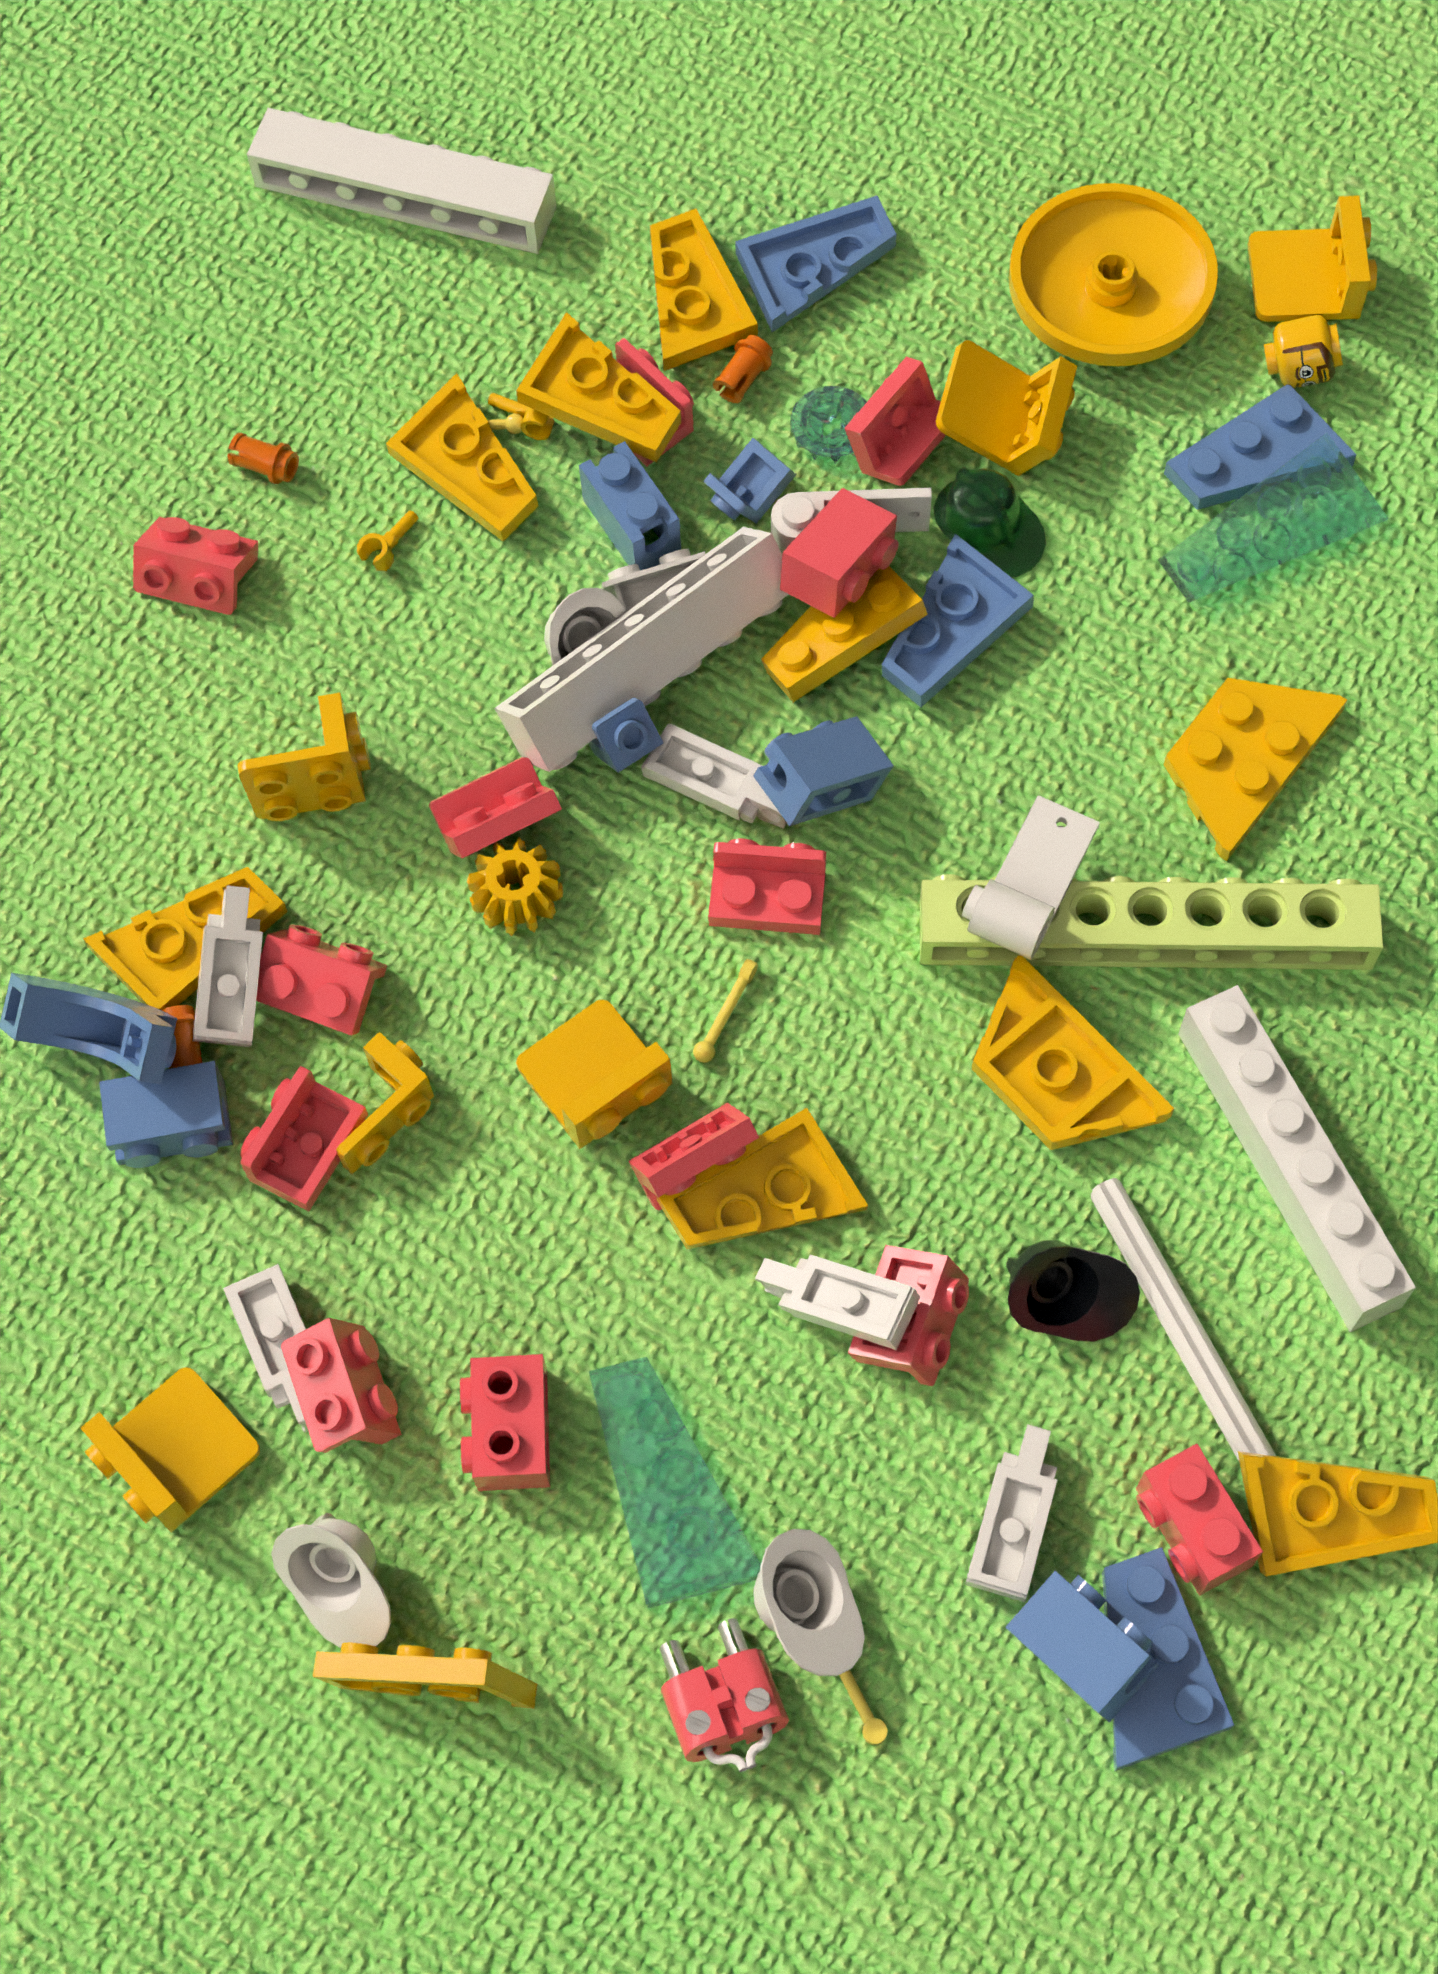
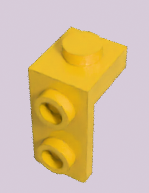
M380 1032L363 1049L370 1068L395 1092L337 1147L336 1151L343 1167L351 1174L362 1165L367 1167L375 1163L387 1150L389 1139L404 1125L410 1127L417 1123L428 1111L431 1105L430 1100L434 1097L428 1076L420 1069L423 1066V1062L405 1042L399 1040L393 1045Z

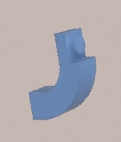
M11 972L0 1020V1029L16 1041L60 1047L93 1055L120 1066L138 1081L156 1084L162 1083L164 1070L171 1066L176 1053L174 1031L177 1018L162 1010L93 988Z

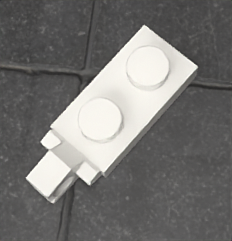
M667 724L660 735L664 743L649 753L641 767L644 777L737 820L741 818L743 821L753 823L757 816L762 821L783 829L785 828L787 822L753 777L758 767L763 765L673 724Z
M227 885L224 890L222 914L208 915L207 926L205 925L202 940L192 1040L194 1042L250 1047L252 1045L263 932L260 931V919L247 918L250 888Z
M809 1255L808 1260L800 1258L796 1268L765 1258L755 1277V1280L764 1286V1291L781 1298L778 1306L782 1310L791 1313L792 1316L897 1350L921 1298L916 1289L909 1285L813 1255Z
M277 1264L223 1289L265 1392L269 1398L272 1397L277 1409L291 1404L296 1419L305 1433L308 1431L281 1349V1344L290 1337L306 1330V1327L282 1270Z
M1027 1424L1019 1456L1004 1452L1001 1463L997 1464L965 1585L1025 1602L1057 1484V1479H1054L1057 1467L1043 1463L1051 1431Z

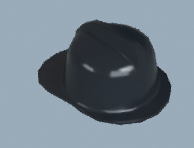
M1045 1240L1029 1246L1018 1258L1009 1257L1007 1260L1006 1268L1010 1273V1289L1007 1299L1010 1315L1021 1327L1033 1332L1050 1334L1075 1341L1095 1342L1113 1336L1125 1327L1137 1310L1140 1297L1137 1277L1126 1263L1112 1256L1072 1247L1059 1240Z

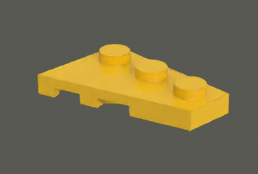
M697 208L650 225L664 371L735 345L738 340L746 339L749 335L758 336V323Z
M567 312L516 390L518 403L615 445L625 441L633 453L654 462L658 461L681 424V411L637 372L630 373L613 358L612 351L600 340L594 342L581 331L579 322Z
M457 373L386 442L389 455L503 542L539 506L536 494L506 448H503L489 426L488 420L470 398L464 383Z
M890 566L885 570L879 568L869 579L863 595L857 602L853 603L850 601L835 618L810 606L761 660L767 674L791 701L795 702L928 615L923 600Z
M245 867L186 893L184 900L153 914L149 909L131 917L132 923L105 935L102 931L83 938V940L99 960L142 1003L163 1010L179 1005L198 989L205 925L207 926L209 914H222L224 890L227 885L250 888L247 918L260 919L261 932H265L288 911L285 903L249 867Z
M808 1108L803 1109L759 1135L760 1138L746 1145V1151L738 1159L724 1165L714 1164L697 1174L695 1182L684 1191L674 1195L664 1194L657 1197V1202L687 1250L865 1211L868 1208V1204Z
M1238 1451L1253 1536L1263 1551L1258 1558L1260 1573L1266 1577L1438 1543V1495L1435 1480L1429 1477Z
M352 1642L342 1643L340 1652L316 1651L312 1677L340 1689L419 1696L421 1695L423 1684L428 1685L429 1693L454 1698L456 1701L479 1703L481 1690L511 1702L512 1707L535 1708L537 1683L492 1662V1653L489 1651L475 1648H455L454 1657L449 1658L434 1657L435 1650L427 1647L399 1645L396 1655L378 1654L379 1648L376 1646Z

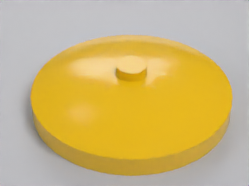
M1120 183L1081 186L1063 192L1041 205L1029 216L1018 232L1013 244L1009 267V288L1012 301L1017 313L1028 329L1040 341L1062 355L1081 362L1101 366L1143 364L1166 356L1180 348L1197 333L1205 322L1213 303L1218 279V265L1213 244L1202 225L1189 211L1163 194L1147 188Z

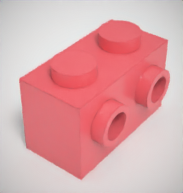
M842 488L783 551L780 590L835 618L850 601L855 603L860 599L868 585L869 579L879 568L885 570L893 561L898 550V541L895 540L897 515Z
M543 1354L470 1358L471 1377L460 1379L462 1414H471L472 1436L461 1437L462 1472L472 1473V1478L478 1491L551 1487L548 1375Z
M1197 1443L1143 1473L1136 1487L1138 1492L1136 1500L1139 1508L1153 1528L1159 1527L1171 1547L1168 1553L1176 1571L1186 1583L1191 1581L1199 1596L1248 1570L1255 1564L1263 1551Z

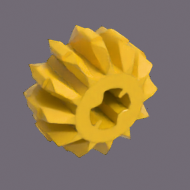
M520 837L514 843L513 850H505L504 846L497 841L493 846L495 856L492 858L478 854L475 860L478 872L470 873L468 876V888L473 892L470 897L471 907L476 913H484L485 925L490 929L504 921L506 933L510 934L511 937L516 932L518 924L525 923L527 928L535 933L538 928L536 916L553 919L556 913L553 902L561 900L563 897L562 883L557 881L561 876L560 867L555 860L546 861L547 853L541 844L526 852L525 842ZM520 884V889L511 890L510 885Z

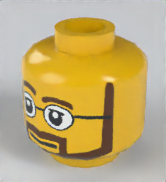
M1321 315L1277 324L1273 332L1274 342L1264 344L1268 374L1279 373L1284 386L1288 384L1293 388L1327 382L1334 377L1335 367L1343 365L1337 324L1329 326L1327 320Z

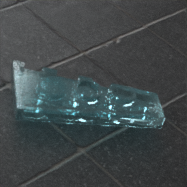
M1325 433L1157 560L1188 603L1378 525L1389 518L1329 434Z
M647 1356L589 1371L647 1609L755 1581L760 1572L761 1563Z

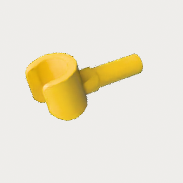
M490 394L488 398L489 405L523 417L520 426L525 435L536 440L548 439L555 422L553 417L499 394Z
M409 510L383 536L377 533L364 535L357 544V553L361 560L365 561L368 559L373 551L382 550L373 560V565L377 571H387L391 568L394 562L392 549L397 545L398 540L418 521L419 518L416 513Z

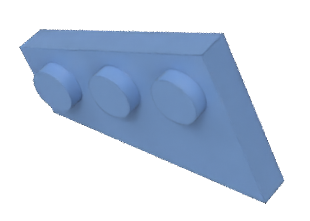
M874 196L735 241L736 256L771 331L774 332L895 248L896 232L878 196Z
M1287 384L1167 461L1164 474L1188 501L1199 510L1256 494L1259 487L1288 479L1289 483L1292 484L1309 479L1310 473L1333 467L1335 471L1352 467L1356 453L1297 391Z
M955 534L947 547V555L938 571L934 570L926 585V592L922 600L928 615L898 634L882 663V676L919 707L924 706L1033 607L1034 595Z
M1162 1547L1105 1567L1102 1572L1103 1596L1107 1600L1104 1603L1105 1616L1116 1626L1126 1617L1153 1641V1644L1146 1653L1159 1665L1113 1718L1114 1771L1230 1730L1234 1726L1233 1720Z

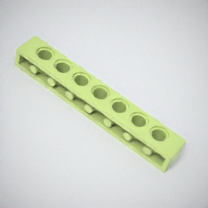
M953 874L940 875L933 880H922L919 903L920 965L1012 966L1014 959L1019 954L968 932L967 929L970 921L962 917L964 906L974 886L978 885L985 888L989 880H965L963 877ZM1124 876L1109 877L1103 881H1078L1076 878H1073L1036 954L1031 960L1025 959L1032 966L1373 970L1383 949L1379 884H1361L1360 881L1355 879H1338L1329 884H1305L1302 880L1296 878H1283L1272 883H1248L1245 879L1236 877L1223 878L1215 883L1191 882L1183 877H1168L1159 882H1135L1133 879ZM1093 913L1098 915L1103 920V923L1088 925L1082 922L1078 915ZM1142 913L1151 914L1159 920L1160 924L1147 926L1140 923L1135 916ZM1196 914L1208 915L1215 920L1217 925L1202 926L1195 922L1192 916ZM1263 915L1271 920L1273 926H1258L1250 920L1249 916ZM1306 916H1320L1329 923L1330 927H1316L1307 920Z

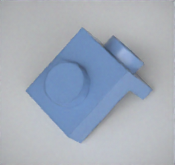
M752 438L720 479L709 473L703 482L716 492L710 501L727 516L735 521L742 514L757 524L797 474L759 441Z
M634 697L593 723L592 729L597 739H593L588 744L595 756L619 773L664 742L643 702Z

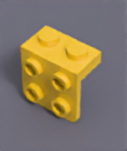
M1359 195L1338 197L1330 229L1255 231L1250 235L1248 253L1255 313L1259 320L1263 322L1290 321L1314 315H1321L1326 320L1360 319L1368 291H1374L1376 288L1377 265L1375 259H1368L1367 248H1369L1371 241V221L1369 217H1362Z
M965 340L955 349L936 417V426L943 434L1015 475L1020 476L1044 460L1052 459L1060 449L1063 442L1061 428L1065 413L1075 395V390L1072 386L1077 365L1060 356L1030 376L974 342Z
M340 692L318 696L325 741L324 746L251 758L238 763L239 778L257 818L271 821H286L294 818L298 813L319 809L330 812L341 811L354 803L366 801L361 771L371 770L368 747L365 737H362L357 712L347 713Z
M603 999L595 1001L526 1049L516 1060L520 1074L579 1149L594 1139H600L608 1135L619 1125L622 1119L640 1106H646L656 1101L673 1084L670 1058L657 1042L646 1048L613 1005Z
M189 1367L179 1369L113 1427L98 1412L80 1428L93 1442L84 1452L104 1476L109 1479L118 1472L130 1485L131 1488L122 1497L145 1523H148L156 1516L171 1533L250 1465L260 1453V1446L254 1437L201 1377Z

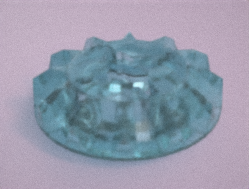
M823 386L803 395L795 404L790 419V430L795 437L797 448L808 450L814 460L819 456L830 457L835 464L841 456L850 454L855 457L844 428L867 401L857 392L841 386ZM841 413V429L835 428L831 434L823 435V423L829 424L833 418L836 419L838 414Z

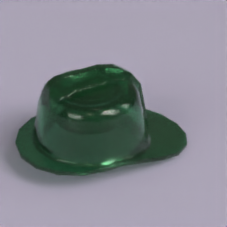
M963 467L957 472L955 481L948 483L938 494L934 504L935 522L943 534L950 540H952L955 534L1010 577H1018L1031 571L1042 559L1046 546L1044 527L1036 514L1017 495L1010 480L1003 474L986 468L969 471Z

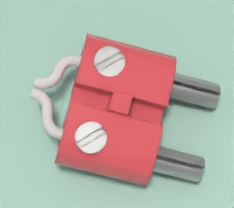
M731 1618L728 1619L739 1652L735 1648L728 1626L724 1620L719 1624L718 1630L728 1656L717 1660L719 1665L717 1667L704 1671L703 1666L690 1670L680 1642L671 1640L670 1644L681 1674H678L667 1642L662 1644L660 1652L670 1679L661 1687V1693L687 1761L698 1762L708 1759L717 1765L731 1763L738 1767L739 1772H744L747 1769L756 1767L755 1757L757 1753L768 1747L773 1734L783 1729L788 1724L789 1718L763 1651L756 1648L748 1649L738 1620ZM745 1740L746 1744L760 1740L747 1751L746 1762L735 1754L720 1755L731 1751V1744Z

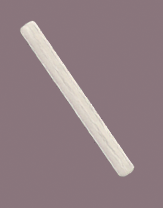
M1112 1178L1100 1183L1092 1189L1091 1200L1131 1271L1137 1277L1141 1289L1236 1458L1239 1461L1238 1451L1276 1456L1121 1181L1117 1178Z

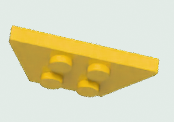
M1227 678L1167 753L1164 761V767L1175 785L1185 792L1187 804L1197 821L1203 820L1215 839V850L1219 857L1228 861L1343 712L1347 699L1341 695L1241 679Z
M1019 955L1014 959L1002 994L997 1000L986 1033L982 1037L973 1059L972 1070L1050 1150L1166 1122L1172 1117L1175 1108L1023 956Z

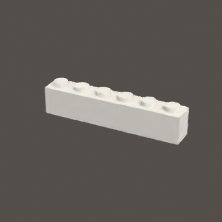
M267 108L247 153L255 187L535 254L539 253L557 207L553 174L542 172L533 167L523 168L494 161L486 156H472L447 150L439 145H425L408 141L388 133L379 134L357 129L341 122L332 123L310 118L294 111L285 112Z
M742 527L495 707V711L520 756L530 759L533 766L548 772L569 765L577 757V751L593 739H597L592 729L594 722L634 697L642 701L644 706L652 703L660 696L662 688L677 677H683L694 672L702 664L701 659L717 647L726 646L737 640L742 635V629L756 618L776 611L782 605V599L789 594L780 590L782 553L772 533Z
M1238 985L1188 1007L1178 1035L1349 1332L1402 1308L1416 1286Z

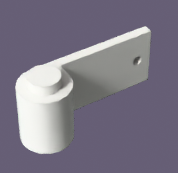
M931 488L848 490L896 514L895 532L929 531L932 500ZM839 491L795 492L786 494L777 500L771 513V533L781 553Z
M1038 795L995 880H989L985 888L975 885L962 912V917L970 920L968 932L1031 960L1036 954L1099 828L1100 822ZM1063 822L1066 824V826H1058L1057 823Z

